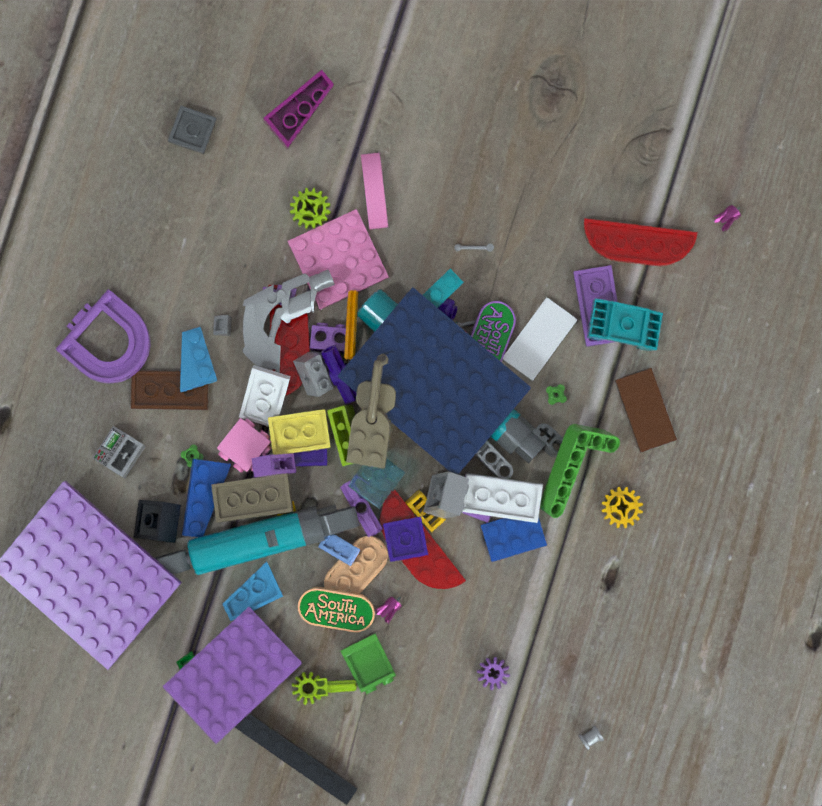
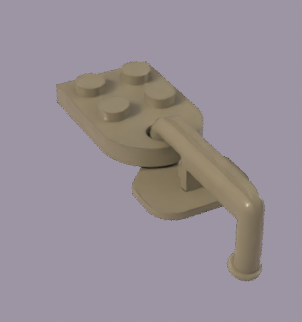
M380 354L374 361L372 381H364L358 386L356 402L362 410L355 415L351 423L346 461L348 463L383 469L386 467L391 423L386 413L395 406L396 391L391 385L381 383L383 366L388 363V357L385 354Z

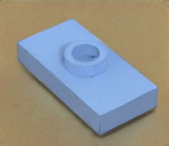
M335 534L324 537L325 541H322L318 547L351 566L360 549Z

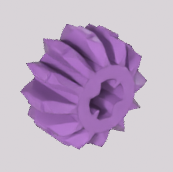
M497 657L493 658V664H491L489 658H486L487 666L482 662L480 663V666L485 668L484 671L477 670V673L484 674L478 680L486 679L482 685L483 687H486L490 682V690L494 689V683H496L498 689H501L500 681L505 685L507 684V681L502 679L503 676L510 677V674L503 672L508 670L509 666L501 668L505 661L501 660L497 665ZM491 668L499 671V675L496 674L498 676L496 679L488 676Z

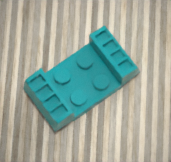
M595 298L592 304L587 338L598 341L609 340L636 346V349L656 351L663 313Z

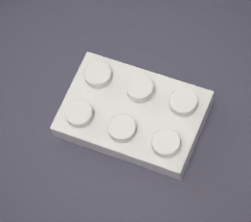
M253 365L239 418H247L252 422L269 427L268 417L280 416L291 376Z

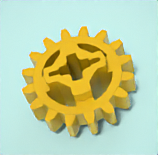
M617 487V492L610 490L611 496H604L607 501L601 502L605 506V509H602L601 512L607 514L604 520L609 518V525L616 523V528H619L620 524H622L625 529L627 528V523L633 526L634 519L640 520L637 514L643 513L639 509L643 503H638L637 500H639L640 496L634 497V490L629 493L628 487H625L624 491ZM624 495L628 496L633 502L625 500ZM616 496V503L609 506L611 500ZM620 502L623 506L627 507V509L624 510V513H622L621 510L617 509V507L620 506ZM635 509L631 518L628 519L629 511ZM611 513L617 514L620 520L615 519Z

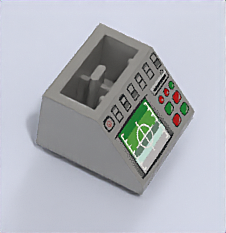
M113 426L93 456V459L121 477L126 478L146 446Z

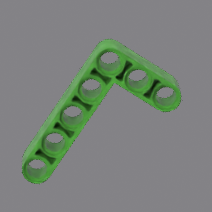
M579 424L570 425L566 430L541 497V510L553 518L560 517L566 507L587 448L613 453L620 446L619 438L604 429Z

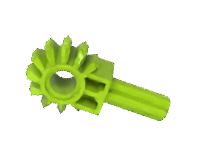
M302 672L304 680L296 676L295 679L300 682L299 685L292 683V687H298V690L293 691L292 694L300 693L296 699L297 701L302 696L305 697L303 701L305 705L307 704V698H310L311 704L315 703L313 696L320 700L322 696H328V693L356 691L355 680L327 681V678H320L319 675L313 680V672L309 673V678H306L305 672ZM307 682L314 686V690L310 694L305 693L302 688Z

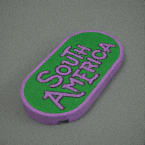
M500 301L487 303L480 309L470 334L472 338L501 362L516 323L513 310L510 306Z

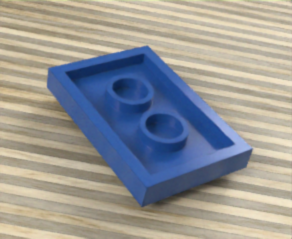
M539 517L538 523L503 518L480 525L491 562L547 546Z

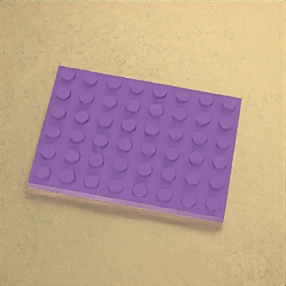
M67 481L62 482L0 558V575L107 670L112 667L182 583Z

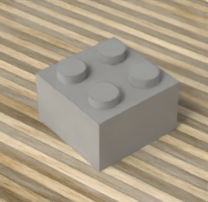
M452 472L432 475L423 512L443 519L460 516L464 510L463 502L469 489V478Z

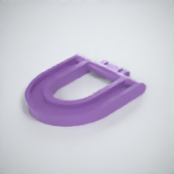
M108 289L93 307L86 303L84 308L88 312L81 309L72 319L76 325L73 326L71 323L67 325L72 331L58 345L56 350L90 379L101 383H118L134 376L145 364L150 351V334L143 319ZM101 311H104L124 328L129 338L127 351L116 361H101L76 341Z

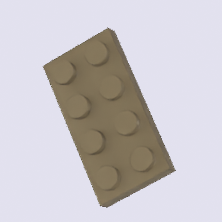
M288 473L211 484L216 523L293 512Z

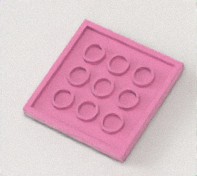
M357 209L288 241L303 274H307L310 277L327 269L330 271L335 285L317 292L315 301L320 310L348 298L349 290L360 292L389 278Z

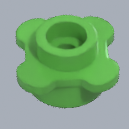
M563 385L547 387L546 392L548 393V403L550 405L566 402L567 397L564 396L565 387Z
M191 445L189 449L181 452V457L186 460L188 467L192 466V459H204L203 454L199 453L196 445Z

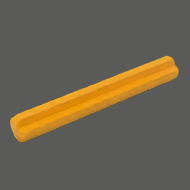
M356 290L348 291L344 358L347 360H351L355 356L358 291Z

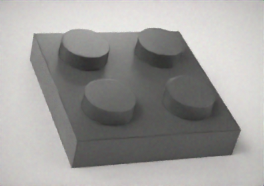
M180 106L168 142L205 154L217 118Z

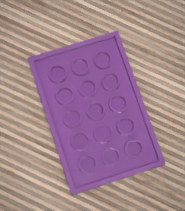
M248 607L164 684L163 688L207 736L217 744L288 678L302 662L257 614Z

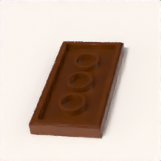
M652 368L615 380L640 453L677 440Z
M138 371L131 379V409L208 410L209 384L180 392L181 371Z

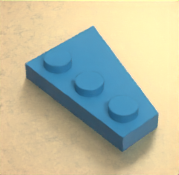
M201 327L182 332L180 392L217 382Z
M266 561L260 569L223 603L230 621L235 620L248 607L254 611L283 597L268 562Z

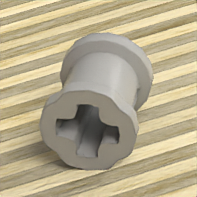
M595 725L587 733L578 735L587 750L598 741H604Z

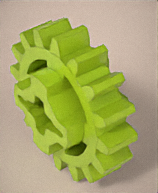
M305 188V193L298 191L299 197H292L295 203H290V207L294 208L290 211V214L295 215L292 218L293 221L299 220V227L305 224L306 230L309 226L315 229L316 224L322 226V220L328 221L325 215L331 214V211L327 209L331 205L330 203H325L328 197L324 196L322 198V191H319L317 194L315 188L312 189V192ZM308 197H315L317 199L311 200ZM302 202V209L298 212V205ZM306 203L313 207L314 214L310 210L307 211ZM323 206V212L319 216L318 210ZM306 217H307V218H312L313 221H308V220H305L304 218H306Z

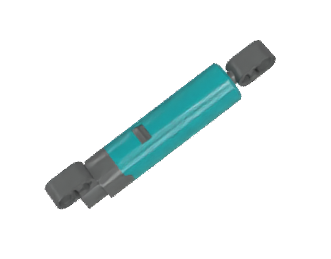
M335 504L319 509L316 506L191 539L187 542L189 553H186V550H179L154 558L172 574L191 569L190 565L192 564L195 574L201 575L325 541L324 537L341 533L358 527L360 524L355 506L337 510Z

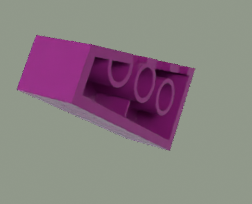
M323 70L319 71L263 118L264 123L286 149L289 148L334 86Z

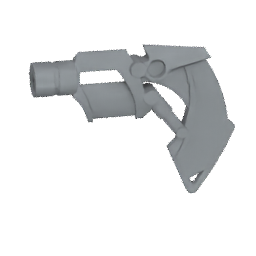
M327 269L310 277L307 274H302L283 282L282 288L276 292H273V284L244 300L243 338L245 346L242 351L256 366L265 369H276L275 372L280 373L281 346L275 344L274 340L281 320L289 323L291 319L311 311L313 313L317 292L335 285L330 271ZM309 282L310 291L289 299L291 289ZM281 302L282 307L276 308L271 323L272 327L269 336H267L263 330L266 317Z

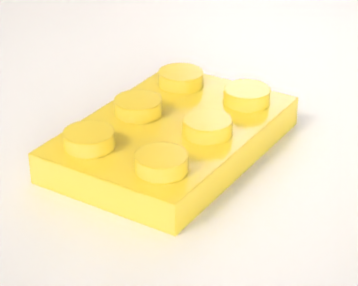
M325 409L268 417L273 455L331 448Z

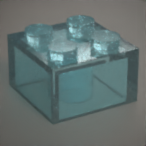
M388 459L385 469L362 465L348 487L380 509L406 472Z

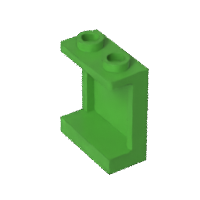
M376 634L341 650L361 693L365 691L367 695L377 690L376 685L383 683L385 686L394 681L393 677L396 674Z

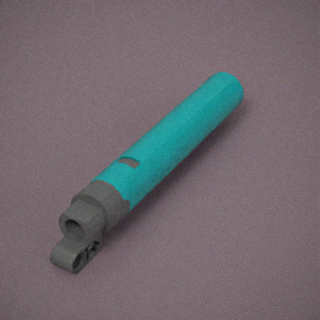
M379 289L362 305L357 312V317L375 332L398 304L382 289ZM515 409L511 411L490 436L510 455L515 451L528 464L542 449L549 456L556 458L558 451L553 448V444L556 443L561 446L563 437L551 426L543 423L535 428ZM541 432H544V433H545V435H544L543 437L540 436V433H541Z

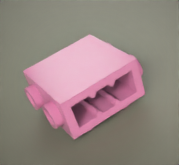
M240 418L217 447L220 451L218 455L226 461L228 459L232 460L235 463L233 467L241 473L243 471L249 473L250 470L253 472L252 458L261 457L262 455L266 456L272 449L270 447L271 441H269L270 436L263 430L260 433L255 430V424L247 418L245 421Z

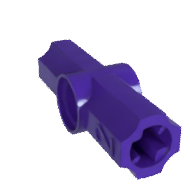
M336 345L327 347L321 351V354L329 369L328 373L334 386H337L345 404L356 401L357 393L337 377L347 363H344Z

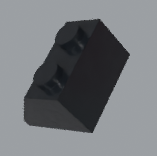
M139 500L133 538L175 543L181 505L162 501Z

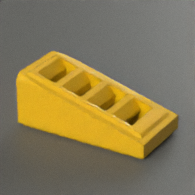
M417 490L405 503L417 517H421L423 524L433 532L446 519L438 517L429 524L428 522L434 515L429 514L424 518L423 516L426 514L423 512L424 509L420 513L417 511L427 500V497L420 490ZM421 497L422 500L416 506H413V504Z

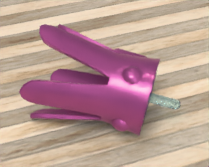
M730 205L724 212L713 216L718 217L714 220L715 223L720 221L725 223L722 231H727L732 223L741 216L738 211L740 206L736 208Z
M392 596L389 597L383 605L375 609L377 611L376 614L381 617L386 616L385 622L389 624L396 611L402 607L398 603L401 597L397 600Z

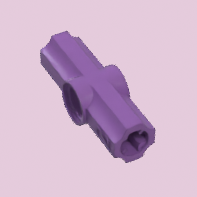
M355 479L343 484L340 488L350 506H355V509L359 504L367 506L366 511L363 513L357 512V516L368 538L382 531V526Z

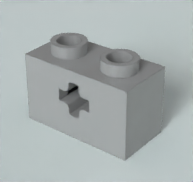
M308 352L293 361L307 395L319 397L333 389L320 354Z

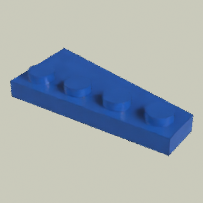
M192 459L183 536H204L214 510L211 484L224 483L231 464Z

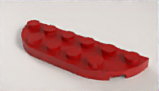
M584 218V232L590 246L602 257L617 262L649 266L672 265L683 259L690 252L698 232Z
M274 285L273 289L277 290L278 285ZM277 304V305L269 312V314H270V330H271V327H272L271 323H272V320H273V317H274V314H275V310H276V308H279V307L281 308L282 305ZM307 313L291 319L289 323L281 320L280 327H278L274 343L281 346L280 373L291 376L285 397L295 392L302 385L293 361L310 352Z
M396 490L387 497L381 510L380 525L383 528L384 538L383 524L416 518ZM423 526L428 555L401 560L419 582L431 588L449 589L466 581Z

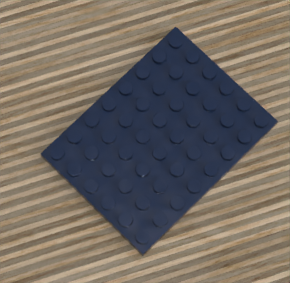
M413 287L337 376L357 393L358 386L362 382L372 381L374 361L380 354H385L388 357V363L383 366L381 383L391 385L396 391L395 406L386 415L396 427L447 470L457 475L531 389L527 383Z

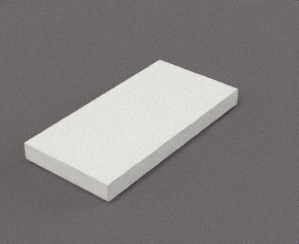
M546 297L505 353L503 360L533 381L578 319Z
M466 473V478H469V489L464 498L463 512L538 523L543 484Z

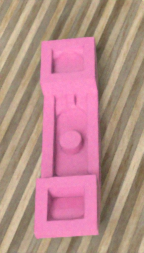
M380 153L361 155L369 230L388 228Z

